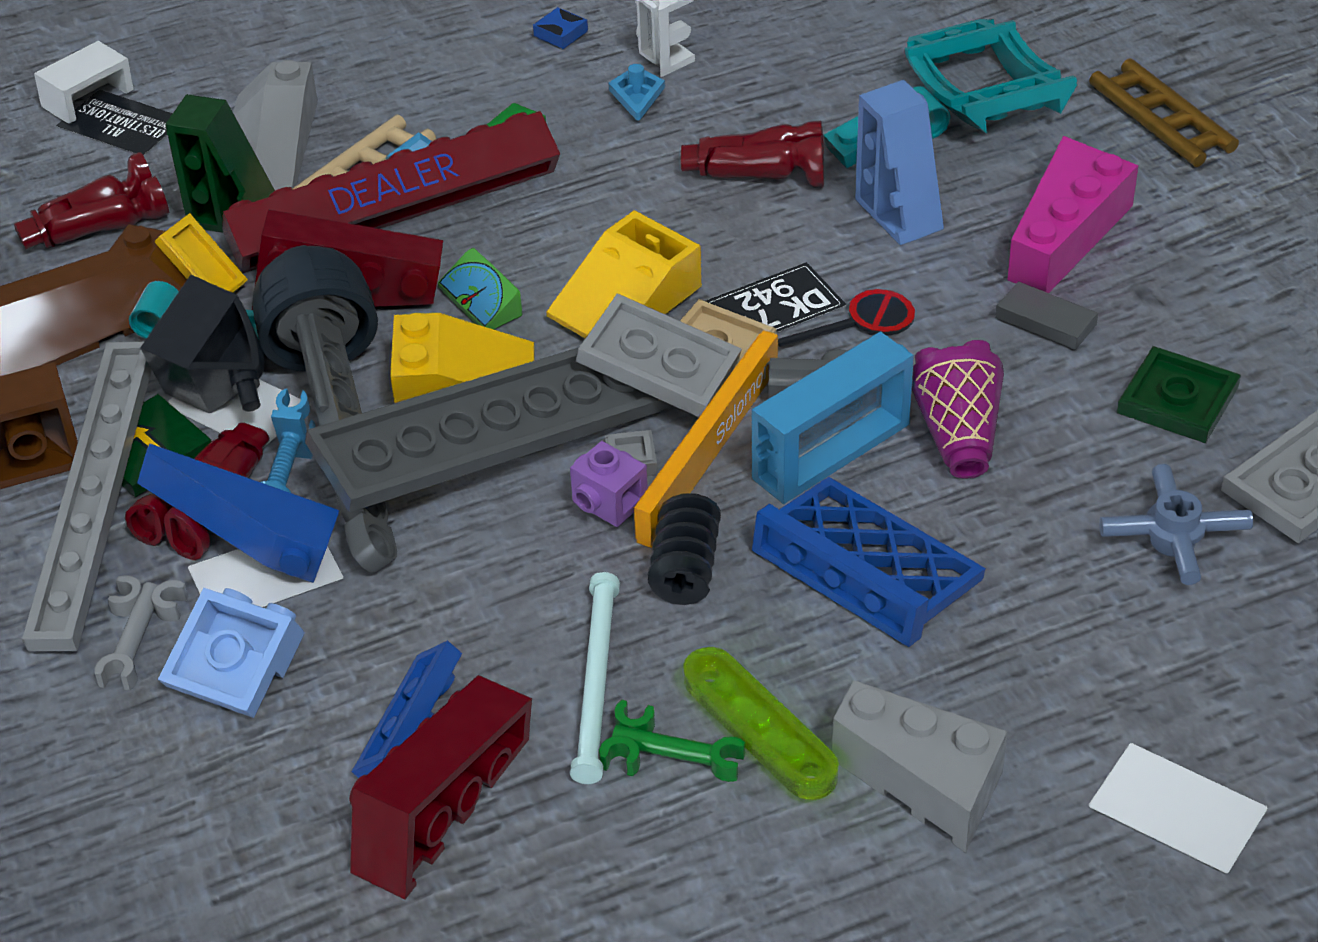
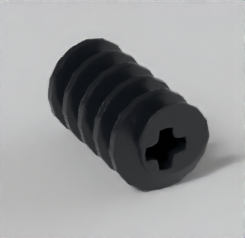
M683 493L665 501L658 512L656 537L653 541V552L650 558L651 566L648 569V583L658 597L671 604H694L706 598L710 591L708 584L712 580V567L715 561L714 552L717 548L719 523L721 521V510L717 503L710 498L696 493Z

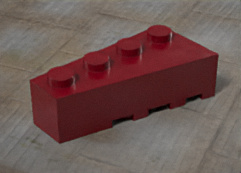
M477 675L461 691H455L448 702L431 718H425L417 730L400 746H394L388 752L386 758L370 773L359 777L353 785L349 797L350 804L352 805L350 873L406 900L417 885L416 879L412 878L418 866L422 861L433 865L445 849L444 843L441 840L453 821L455 820L464 825L475 810V805L481 794L482 784L492 788L528 742L532 698Z

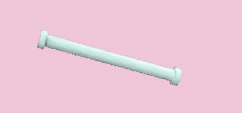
M608 572L594 574L590 579L589 591L593 596L581 724L577 757L571 762L570 769L571 778L581 784L597 783L602 779L603 764L599 760L613 598L619 594L620 588L618 577Z

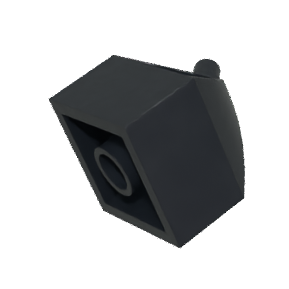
M190 275L140 349L165 394L207 413L214 412L238 394L242 409L246 412L255 411L261 406L257 388L260 385L259 379L264 373L265 357L248 314L238 295Z

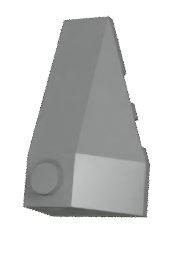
M294 60L271 62L238 95L233 114L275 191L283 187L294 188L297 185L318 103L312 62H296Z

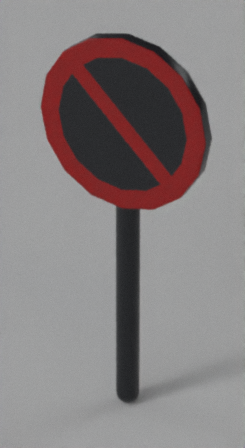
M883 289L866 290L857 294L850 301L849 319L779 338L778 346L784 347L853 326H857L871 334H877L880 331L885 335L899 334L907 330L914 322L915 309L911 301L894 291Z

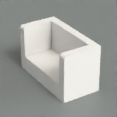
M96 41L34 73L41 107L68 124L76 121L73 101L109 83L126 94L133 91L128 58L100 41Z

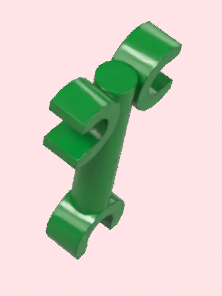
M621 700L616 704L614 710L616 726L614 727L612 737L606 739L599 749V758L603 764V770L607 771L613 758L621 756L627 758V775L634 776L640 768L639 751L708 765L711 766L714 776L721 781H737L738 763L724 759L730 757L744 760L745 741L732 736L723 737L714 744H708L653 732L655 727L654 706L647 705L642 717L631 719L628 718L627 701Z

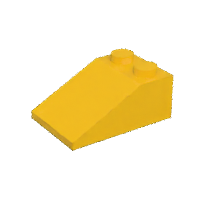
M442 313L394 315L390 374L394 403L535 361L534 342Z

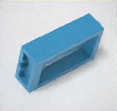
M880 331L752 409V479L781 503L785 504L907 427L910 423L914 355L903 345L896 343Z

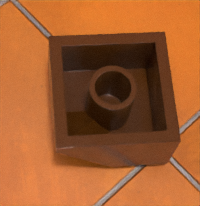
M53 362L0 376V489L70 471L78 440L56 363Z

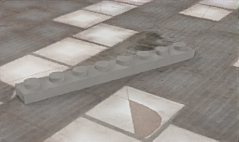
M106 342L22 640L28 651H78L152 371L140 349L144 342Z

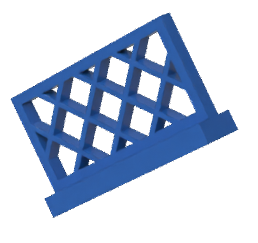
M827 477L781 509L768 504L757 511L752 544L753 552L907 647L921 639L925 623L984 578L986 568L830 477ZM829 496L845 507L820 506L819 502ZM798 520L814 521L815 528H810ZM823 521L848 522L849 529L824 528ZM857 522L875 523L883 528V530L858 529ZM836 543L852 544L853 551H848ZM862 544L887 545L888 552H863ZM896 545L914 546L922 551V553H898ZM876 567H891L893 575H888ZM901 568H926L928 576L903 575ZM936 569H953L961 574V576L941 577L938 576ZM916 591H931L932 598L928 599Z

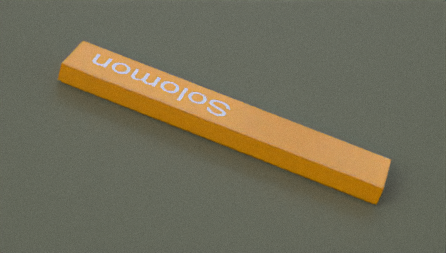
M763 330L757 336L635 505L636 543L650 548L653 547V541L656 537L658 512L662 504L673 496L692 492L768 384L770 358H778L777 334Z

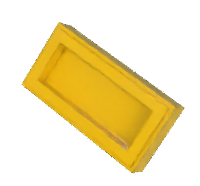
M190 213L155 240L156 245L186 279L193 275L232 293L248 281L245 275Z

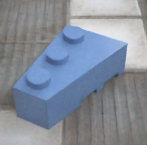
M905 80L859 95L855 200L899 245L944 229L928 103L924 96L917 93Z

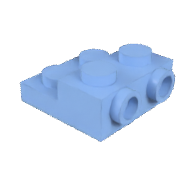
M203 587L158 680L168 688L254 718L274 675L284 678L305 632L295 622L296 614L283 606L268 603L267 608L252 604V599L236 590L225 588L223 593H219Z

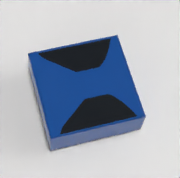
M559 7L533 24L534 37L562 49L588 31L587 19Z

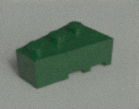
M186 94L165 124L185 216L190 213L204 230L224 233L222 230L223 211L228 210L231 205L242 200L254 202L267 198L275 189L227 101Z

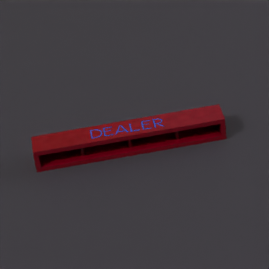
M541 111L529 115L521 112L510 116L501 124L491 127L486 124L476 126L469 130L466 135L453 139L450 137L438 138L427 147L419 150H400L392 154L389 159L373 164L369 161L359 163L352 167L349 172L337 176L331 174L318 176L308 185L296 189L283 187L272 192L269 197L258 201L242 200L236 202L228 210L223 211L222 230L239 270L242 273L257 269L261 235L268 209L381 229L555 171L560 152Z

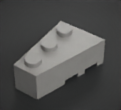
M853 680L833 718L832 760L883 796L889 792L911 808V815L923 824L931 821L953 837L952 844L966 853L1003 773L1008 731Z

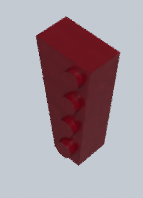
M268 209L261 235L255 284L262 270L275 258L283 254L284 251L302 245L333 248L345 254L360 268L371 291L374 306L434 303L443 240Z

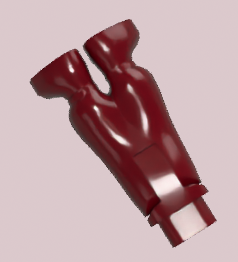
M822 120L806 122L800 126L781 124L748 134L720 135L712 138L706 136L700 138L699 144L681 145L682 171L700 170L701 176H706L708 171V174L712 177L783 179L791 175L794 166H799L805 172L810 185L813 187H824Z
M139 152L128 158V174L125 181L121 182L113 175L100 177L79 189L42 204L38 208V213L35 209L31 210L30 218L14 223L17 235L25 250L42 243L45 248L55 247V243H66L97 231L123 229L128 224L135 225L142 219H159L168 216L170 212L163 189L156 176L152 177L143 154Z
M241 422L233 430H224L219 433L218 438L211 441L194 459L248 478L257 463L262 459L263 447L269 442L270 438L265 430ZM153 493L138 499L126 511L125 521L127 527L139 541L146 545L155 546L167 535L171 547L179 555L190 560L200 559L210 547V536L206 527Z

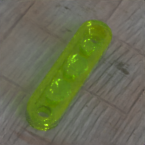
M716 647L700 648L688 655L683 666L684 685L687 691L734 737L745 741V748L793 795L802 799L816 800L824 798L834 791L838 783L839 768L836 755L734 657L725 650ZM713 679L715 681L707 682L705 680Z

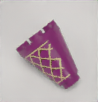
M972 340L963 346H951L943 349L934 347L921 349L915 354V365L913 366L912 393L944 463L950 468L953 476L964 479L981 476L989 469L988 462L992 458L1002 391L1003 364L998 355L991 352L990 344L984 340Z

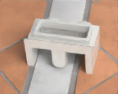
M635 0L637 4L638 26L636 35L638 37L639 54L660 67V78L695 61V54L678 43L689 37L691 27L682 20L669 24V12L694 0Z

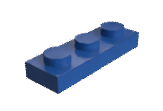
M448 640L416 656L351 771L358 778L370 773L386 758L388 752L394 746H400L417 730L425 718H431L434 715L431 710L438 697L443 695L452 685L455 679V675L452 672L462 655Z

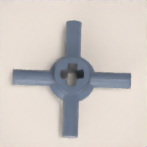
M1159 464L1152 469L1158 499L1156 504L1150 507L1147 515L1100 517L1101 537L1150 535L1151 544L1158 552L1175 557L1181 582L1185 585H1193L1201 579L1194 547L1204 537L1205 532L1251 530L1253 527V515L1251 510L1202 512V504L1195 495L1187 491L1177 490L1171 467L1167 464Z

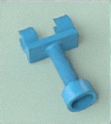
M286 388L276 397L278 410H273L271 415L279 446L268 480L261 481V483L291 493L286 484L295 457L312 459L313 455L305 444L307 428L304 419L310 413L307 394L302 390L300 403L296 406L288 407L290 395ZM312 419L309 424V429L316 427Z

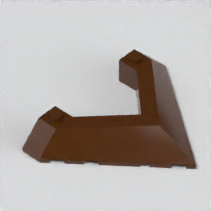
M128 224L109 251L0 286V376L53 362L57 366L100 348L98 341L121 331L125 337L135 333L129 324V316L146 286L153 281H163L180 291L187 281L185 276L155 243V240L165 231Z

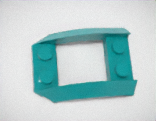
M978 19L909 37L907 48H905L906 58L926 88L958 118L986 134V120L1003 119L1008 116L1009 111L1017 109L1036 110L1045 106L1061 114L1077 86V78L1075 76L1061 78V70L1044 62L1028 47L1016 30V22L1013 20L995 25L994 19ZM990 44L1000 63L1013 80L964 93L952 85L941 74L934 63L947 61L950 59L951 54L958 52L965 54L982 52L985 50V45Z

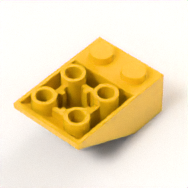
M633 210L604 231L546 311L547 317L586 338L617 293L666 314L702 287L701 245Z

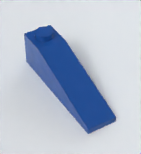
M149 444L137 482L264 566L312 583L315 581L340 511L153 444Z

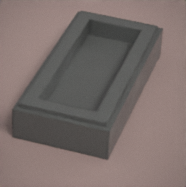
M1018 281L996 306L995 318L1076 350L1097 325L1098 313Z

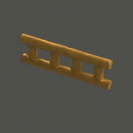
M1131 58L1123 62L1121 66L1122 74L1108 78L1101 71H1096L1089 79L1090 85L1194 167H1199L1205 162L1207 155L1203 151L1218 145L1225 152L1232 153L1239 145L1237 138ZM1139 84L1149 93L1134 98L1125 89ZM1165 104L1175 112L1161 119L1151 109ZM1192 125L1202 134L1187 139L1176 130Z

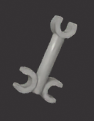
M123 575L117 577L116 583L119 593L125 596L109 595V607L112 614L122 617L129 616L114 653L102 657L96 663L94 670L99 687L105 688L108 679L117 673H121L124 690H131L136 685L137 673L133 659L154 609L158 618L164 621L172 622L180 618L177 602L172 600L187 601L186 586L181 581L169 580L159 585L147 582L141 586L139 580L133 576Z

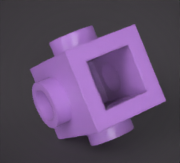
M600 441L588 453L579 456L570 467L573 502L583 511L593 513L616 527L620 526L634 513L635 505L648 489L647 465L634 459L629 453L620 451L603 441Z

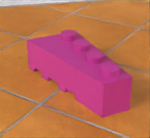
M1063 136L1011 239L1007 280L1015 284L1019 281L1050 293L1133 207L1139 165Z

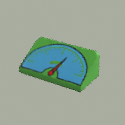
M475 248L465 252L438 282V288L475 324L495 329L522 316L521 295L518 288Z

